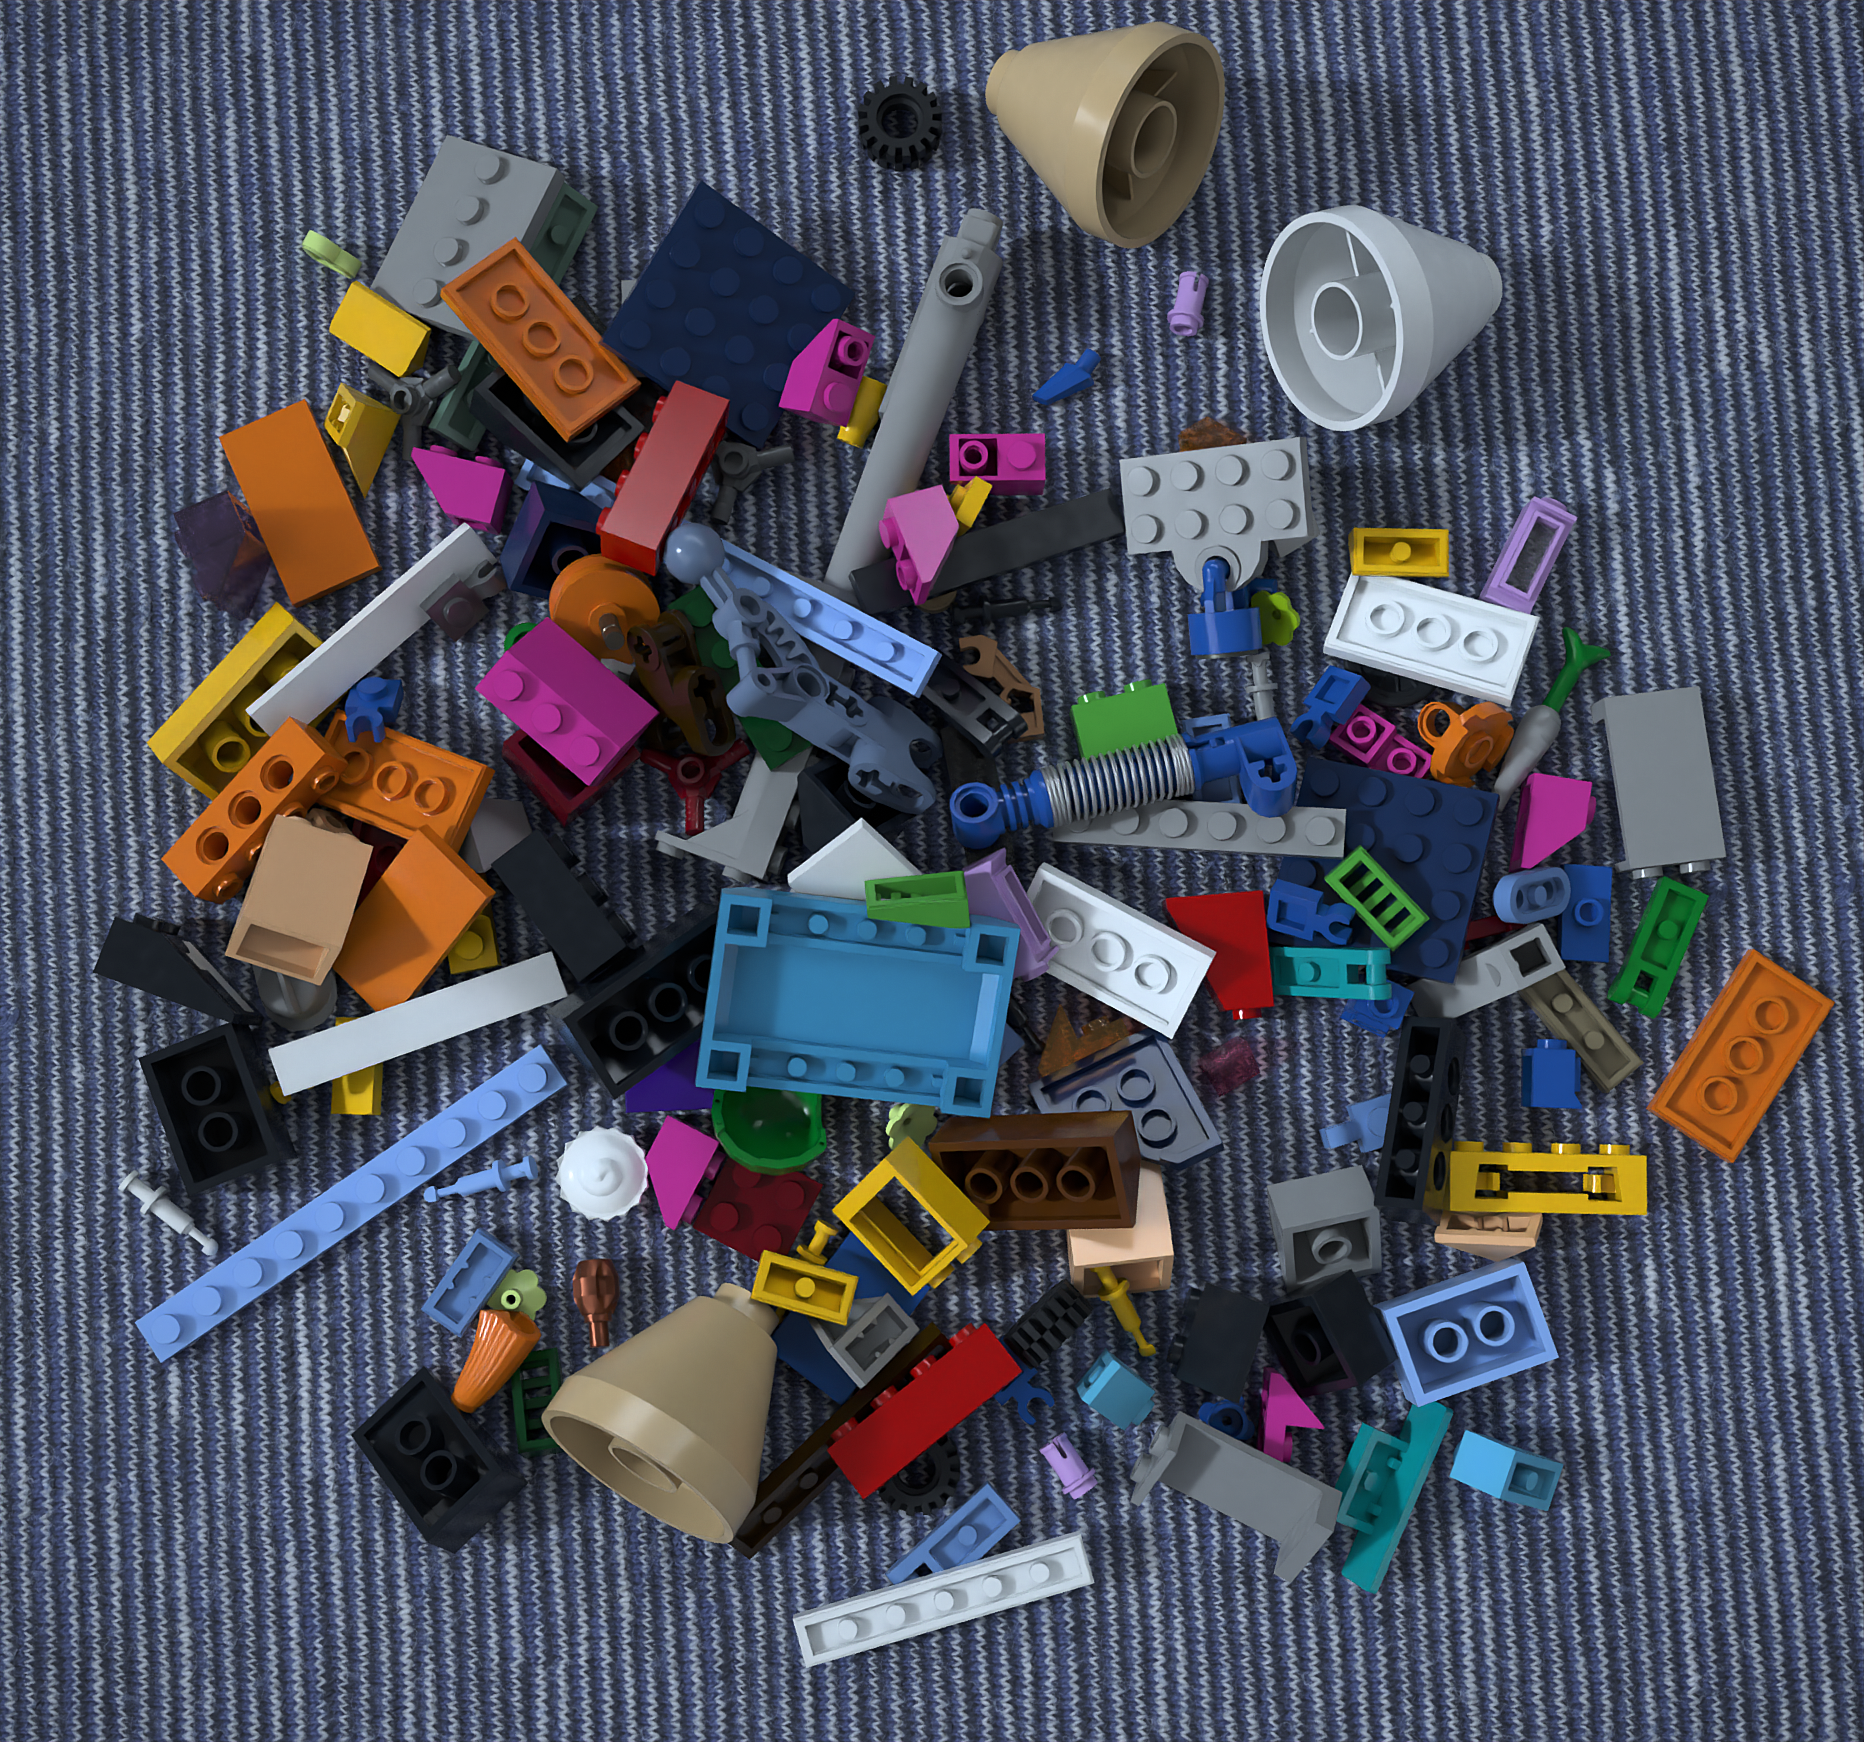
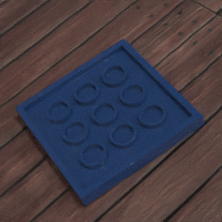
M701 180L696 183L600 339L599 344L668 392L671 391L677 380L730 400L726 432L745 445L755 447L756 451H760L785 409L778 406L793 360L832 319L841 318L855 292Z
M1308 756L1296 806L1346 809L1343 859L1361 845L1430 918L1394 951L1390 949L1391 964H1386V970L1455 986L1498 811L1500 795ZM1283 856L1278 879L1324 892L1322 904L1329 906L1335 903L1347 904L1324 879L1342 860ZM1362 863L1342 883L1349 889L1369 868ZM1376 878L1356 898L1363 903L1383 883ZM1390 892L1370 913L1375 918L1378 917L1397 898ZM1404 907L1383 927L1390 933L1411 913ZM1356 912L1349 925L1338 922L1342 926L1353 929L1346 945L1332 943L1320 932H1317L1313 941H1309L1267 928L1268 943L1273 945L1389 948Z

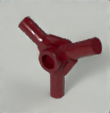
M740 737L735 740L729 750L719 756L684 754L676 758L662 750L646 745L641 752L640 761L669 775L668 780L680 799L685 801L686 804L685 834L696 836L704 832V804L707 799H710L723 776L721 772L751 753Z

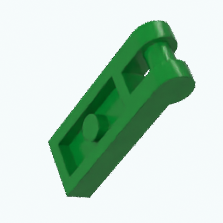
M1666 876L1658 878L1621 968L1610 985L1607 999L1620 1005L1627 1002L1638 1007V1013L1651 1019L1656 1018L1663 1007L1709 895ZM1639 973L1653 978L1647 990L1635 985Z

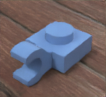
M1391 1092L1346 1106L1350 1117L1349 1121L1319 1130L1324 1148L1330 1147L1332 1149L1357 1140L1361 1152L1366 1153L1383 1147Z

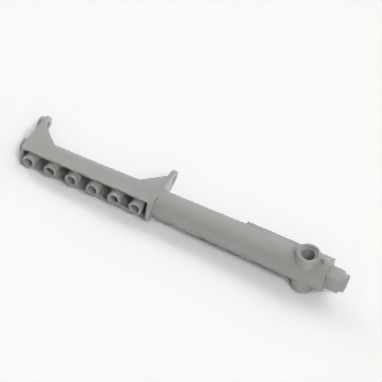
M969 209L967 215H964L957 236H944L878 410L881 424L823 583L783 570L861 612L862 610L848 576L853 570L889 558L892 548L887 549L884 546L879 532V521L883 519L887 499L912 493L916 490L979 327L985 319L986 308L1003 266L1002 259L995 253L1003 221L985 210ZM800 636L817 660L819 669L850 689L855 676V669L850 668L851 662ZM811 743V748L772 772L757 750L732 819L687 840L657 830L654 839L658 841L655 850L681 860L686 851L725 866L722 875L748 885L752 876L769 882L771 874L779 875L785 863L788 848L782 845L788 829L796 830L801 820L797 776L803 769L822 761L821 758L816 757L819 747Z

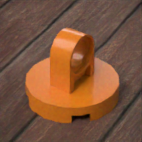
M1490 701L1476 704L1468 710H1465L1455 702H1430L1426 704L1418 716V730L1422 738L1435 748L1430 763V772L1434 779L1441 783L1466 788L1476 784L1470 777L1475 775L1481 768L1490 772L1506 753L1514 735V729L1508 725V720H1513L1512 715L1500 705ZM1440 710H1444L1450 719V726L1443 735H1440L1435 728V717Z

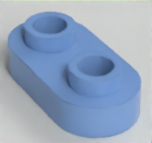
M1536 867L1508 874L1500 879L1494 889L1492 896L1493 906L1498 917L1506 923L1527 924L1561 914L1569 903L1570 881L1565 871L1558 867Z

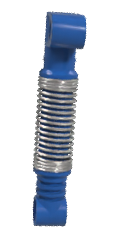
M1274 716L1194 737L1187 732L1177 733L1176 735L1166 736L1164 742L1158 738L1156 745L1152 740H1149L1148 748L1145 743L1141 742L1140 750L1133 744L1131 752L1125 746L1123 754L1117 748L1114 751L1115 756H1113L1111 751H1107L1106 759L1102 753H1099L1098 761L1095 756H1090V763H1088L1085 757H1082L1081 765L1078 760L1074 759L1073 767L1066 761L1064 764L1065 769L1059 763L1056 765V769L1052 765L1049 767L1045 766V768L1041 767L1038 770L1032 771L1029 778L1022 779L1023 786H1020L1018 781L1011 782V789H1008L1006 784L999 785V792H996L994 787H989L983 783H967L958 787L953 792L950 798V812L953 831L957 841L971 849H982L992 845L999 838L1000 834H1004L1005 827L1007 826L1010 832L1017 830V824L1019 823L1022 829L1028 828L1029 821L1032 820L1034 826L1040 824L1045 828H1057L1058 825L1070 824L1072 819L1075 822H1079L1080 817L1083 820H1087L1088 816L1095 818L1097 813L1100 816H1104L1105 811L1112 814L1114 809L1120 812L1122 807L1129 810L1130 805L1134 808L1139 803L1146 805L1147 800L1150 803H1154L1156 799L1162 801L1164 797L1171 799L1172 794L1175 797L1184 796V794L1188 795L1189 793L1201 790L1207 782L1237 775L1246 801L1252 811L1260 816L1272 818L1286 814L1293 807L1298 772L1279 720ZM1272 766L1271 779L1264 777L1265 768ZM974 814H981L979 817H969Z

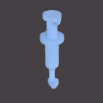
M532 1155L525 1156L522 1163L508 1167L502 1159L496 1160L492 1163V1169L460 1177L455 1185L441 1189L435 1186L428 1187L424 1191V1199L428 1202H436L441 1197L458 1193L462 1196H467L495 1187L499 1191L505 1192L510 1190L511 1180L525 1176L529 1180L537 1178V1165Z

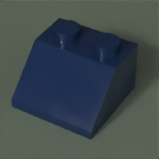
M533 480L499 557L509 590L549 600L553 583L564 568L584 556L601 554V536L596 534V525L603 509L579 492Z

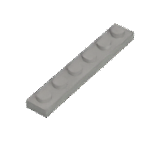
M1156 799L1154 803H1150L1147 800L1146 805L1139 803L1136 808L1130 805L1129 810L1122 807L1120 812L1114 809L1112 814L1105 811L1104 816H1100L1097 813L1095 818L1088 816L1087 820H1083L1080 817L1079 822H1075L1072 819L1070 824L1058 825L1057 828L1053 827L1052 841L1057 844L1343 860L1346 809L1293 806L1282 816L1268 818L1252 811L1248 804L1164 799L1158 801Z

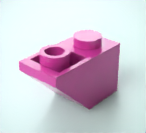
M832 319L793 360L778 407L814 422L846 427L875 335L840 319Z
M1045 433L949 434L950 484H959L964 487L977 476L993 485L989 492L992 495H1043L1045 486Z
M430 445L429 451L413 447L411 457L448 518L455 525L460 526L465 522L472 529L500 535L514 484L507 471L502 469L503 464L482 456H476L474 462L457 458L458 454L455 451L438 445Z
M942 484L887 499L883 519L879 521V532L882 542L887 549H893L898 561L896 563V573L903 590H910L916 606L926 602L953 548L959 529L958 521Z
M667 1115L645 1158L665 1225L673 1230L680 1228L683 1221L688 1224L693 1222L704 1198L697 1195L705 1178L712 1181L715 1179L726 1157V1154L719 1151L722 1145L716 1136L675 1115Z

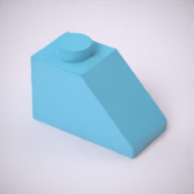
M1106 1348L1075 1385L1080 1398L1124 1431L1131 1422L1138 1426L1147 1417L1155 1404L1150 1399L1155 1393L1152 1386Z
M1465 1429L1462 1440L1454 1450V1465L1449 1477L1498 1499L1548 1511L1564 1464L1493 1437Z

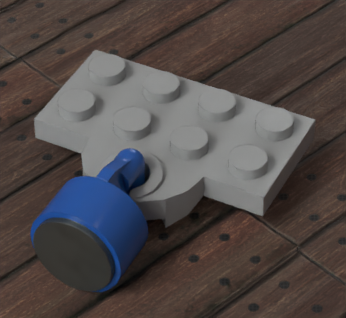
M1306 437L1119 460L1128 555L1172 550L1177 570L1188 584L1205 594V611L1187 614L1191 655H1196V659H1216L1257 654L1258 649L1263 648L1260 607H1249L1247 585L1257 576H1260L1268 560V540L1314 536Z

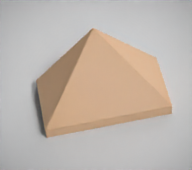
M1443 1209L1440 1226H1437L1434 1233L1435 1242L1498 1262L1535 1247L1543 1223L1542 1213L1448 1211Z

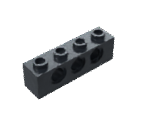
M1403 1017L1374 1199V1206L1391 1221L1440 1226L1468 1040L1467 1036L1452 1019Z

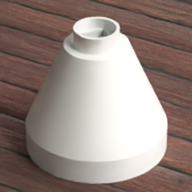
M1347 205L1305 214L1292 221L1279 234L1269 252L1262 275L1260 319L1269 361L1278 382L1288 398L1301 413L1316 424L1335 431H1350L1387 421L1402 413L1484 328L1489 317L1495 313L1500 305L1502 279L1494 261L1487 255L1477 252L1469 245L1362 206Z

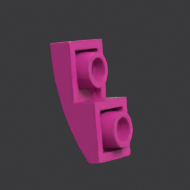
M1362 704L1358 705L1345 725H1338L1329 738V742L1360 767L1427 779L1431 773L1430 763L1432 755L1399 735L1396 726Z

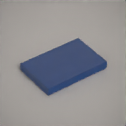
M852 1231L824 1266L859 1277L853 1299L881 1297L888 1292L908 1316L912 1314L931 1288L929 1284H926L912 1296ZM791 1311L771 1337L777 1346V1356L842 1406L858 1385L827 1351L806 1316Z

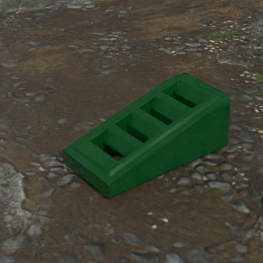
M556 1347L532 1351L511 1376L518 1454L523 1458L565 1452L552 1437L532 1439L533 1431L544 1430L545 1427L541 1418L530 1419L529 1411L547 1408L564 1383L559 1349ZM549 1366L550 1375L524 1379L523 1371ZM551 1387L552 1395L530 1399L526 1397V1391Z

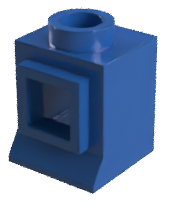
M1366 973L1359 974V982H1366ZM1386 979V982H1390L1392 986L1391 999H1348L1340 1018L1384 1038L1389 1031L1398 1030L1415 992Z
M1537 1039V1048L1521 1049V1107L1582 1109V1105L1575 1095V1092H1580L1581 1057H1575L1576 1050L1567 1049V1040Z

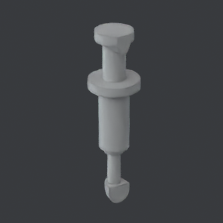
M1269 653L1246 656V663L1251 662L1254 686L1245 688L1246 693H1253L1256 721L1275 716L1272 690L1278 689V683L1268 684L1265 660L1270 659Z

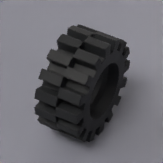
M897 76L889 77V86L886 87L881 80L875 83V93L868 90L863 96L864 104L860 103L858 109V127L863 150L867 148V155L873 162L876 158H879L880 167L888 169L889 163L895 164V171L903 172V164L907 163L910 164L911 170L919 168V159L922 158L927 163L932 158L931 150L937 151L940 145L942 112L941 107L937 106L936 95L934 92L928 95L927 85L921 81L917 87H914L913 78L905 76L904 84H897ZM895 110H906L916 117L918 127L907 138H893L882 127L885 116Z
M1066 1278L1062 1279L1017 1320V1323L1003 1337V1341L1032 1370L1050 1357L1054 1350L1056 1351L1061 1347L1062 1343L1075 1333L1074 1331L1084 1323L1094 1307Z
M948 1433L926 1450L934 1459L936 1466L934 1476L928 1483L922 1486H911L903 1482L897 1474L878 1489L879 1497L883 1502L886 1500L890 1504L891 1509L896 1512L899 1509L906 1511L908 1516H915V1513L923 1512L924 1516L932 1514V1509L936 1507L941 1509L946 1505V1500L950 1496L953 1497L957 1490V1483L960 1480V1457L958 1456L957 1447L954 1441H951L948 1437Z

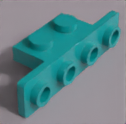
M1437 1401L1420 1407L1412 1404L1399 1437L1362 1422L1335 1485V1489L1343 1492L1336 1522L1359 1530L1341 1573L1344 1577L1372 1594L1378 1592L1382 1580L1388 1571L1391 1559L1408 1524L1411 1512L1453 1416L1451 1408Z

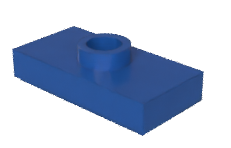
M1562 864L1560 868L1565 871L1569 878L1571 892L1566 909L1558 915L1556 950L1563 961L1608 963L1612 867Z

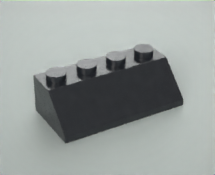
M700 903L545 1012L571 1053L612 1099L615 1100L701 1038L719 905Z

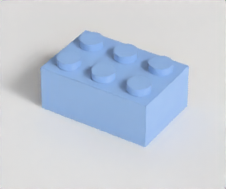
M1507 1258L1372 1305L1381 1326L1386 1330L1389 1341L1398 1356V1359L1393 1364L1405 1398L1417 1407L1559 1358L1526 1265L1523 1261Z

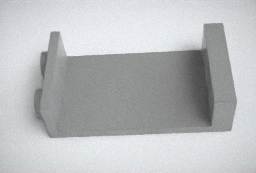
M1699 686L1605 697L1591 705L1593 724L1605 723L1625 850L1626 860L1615 864L1616 873L1632 872L1633 880L1663 876L1662 868L1680 866L1681 874L1711 870L1710 862L1726 857Z
M1181 1411L1178 1412L1168 1428L1163 1425L1159 1426L1149 1446L1148 1452L1150 1454L1141 1452L1130 1475V1479L1136 1482L1130 1502L1138 1506L1143 1502L1155 1483L1160 1481L1281 1542L1273 1574L1291 1583L1334 1532L1343 1493Z

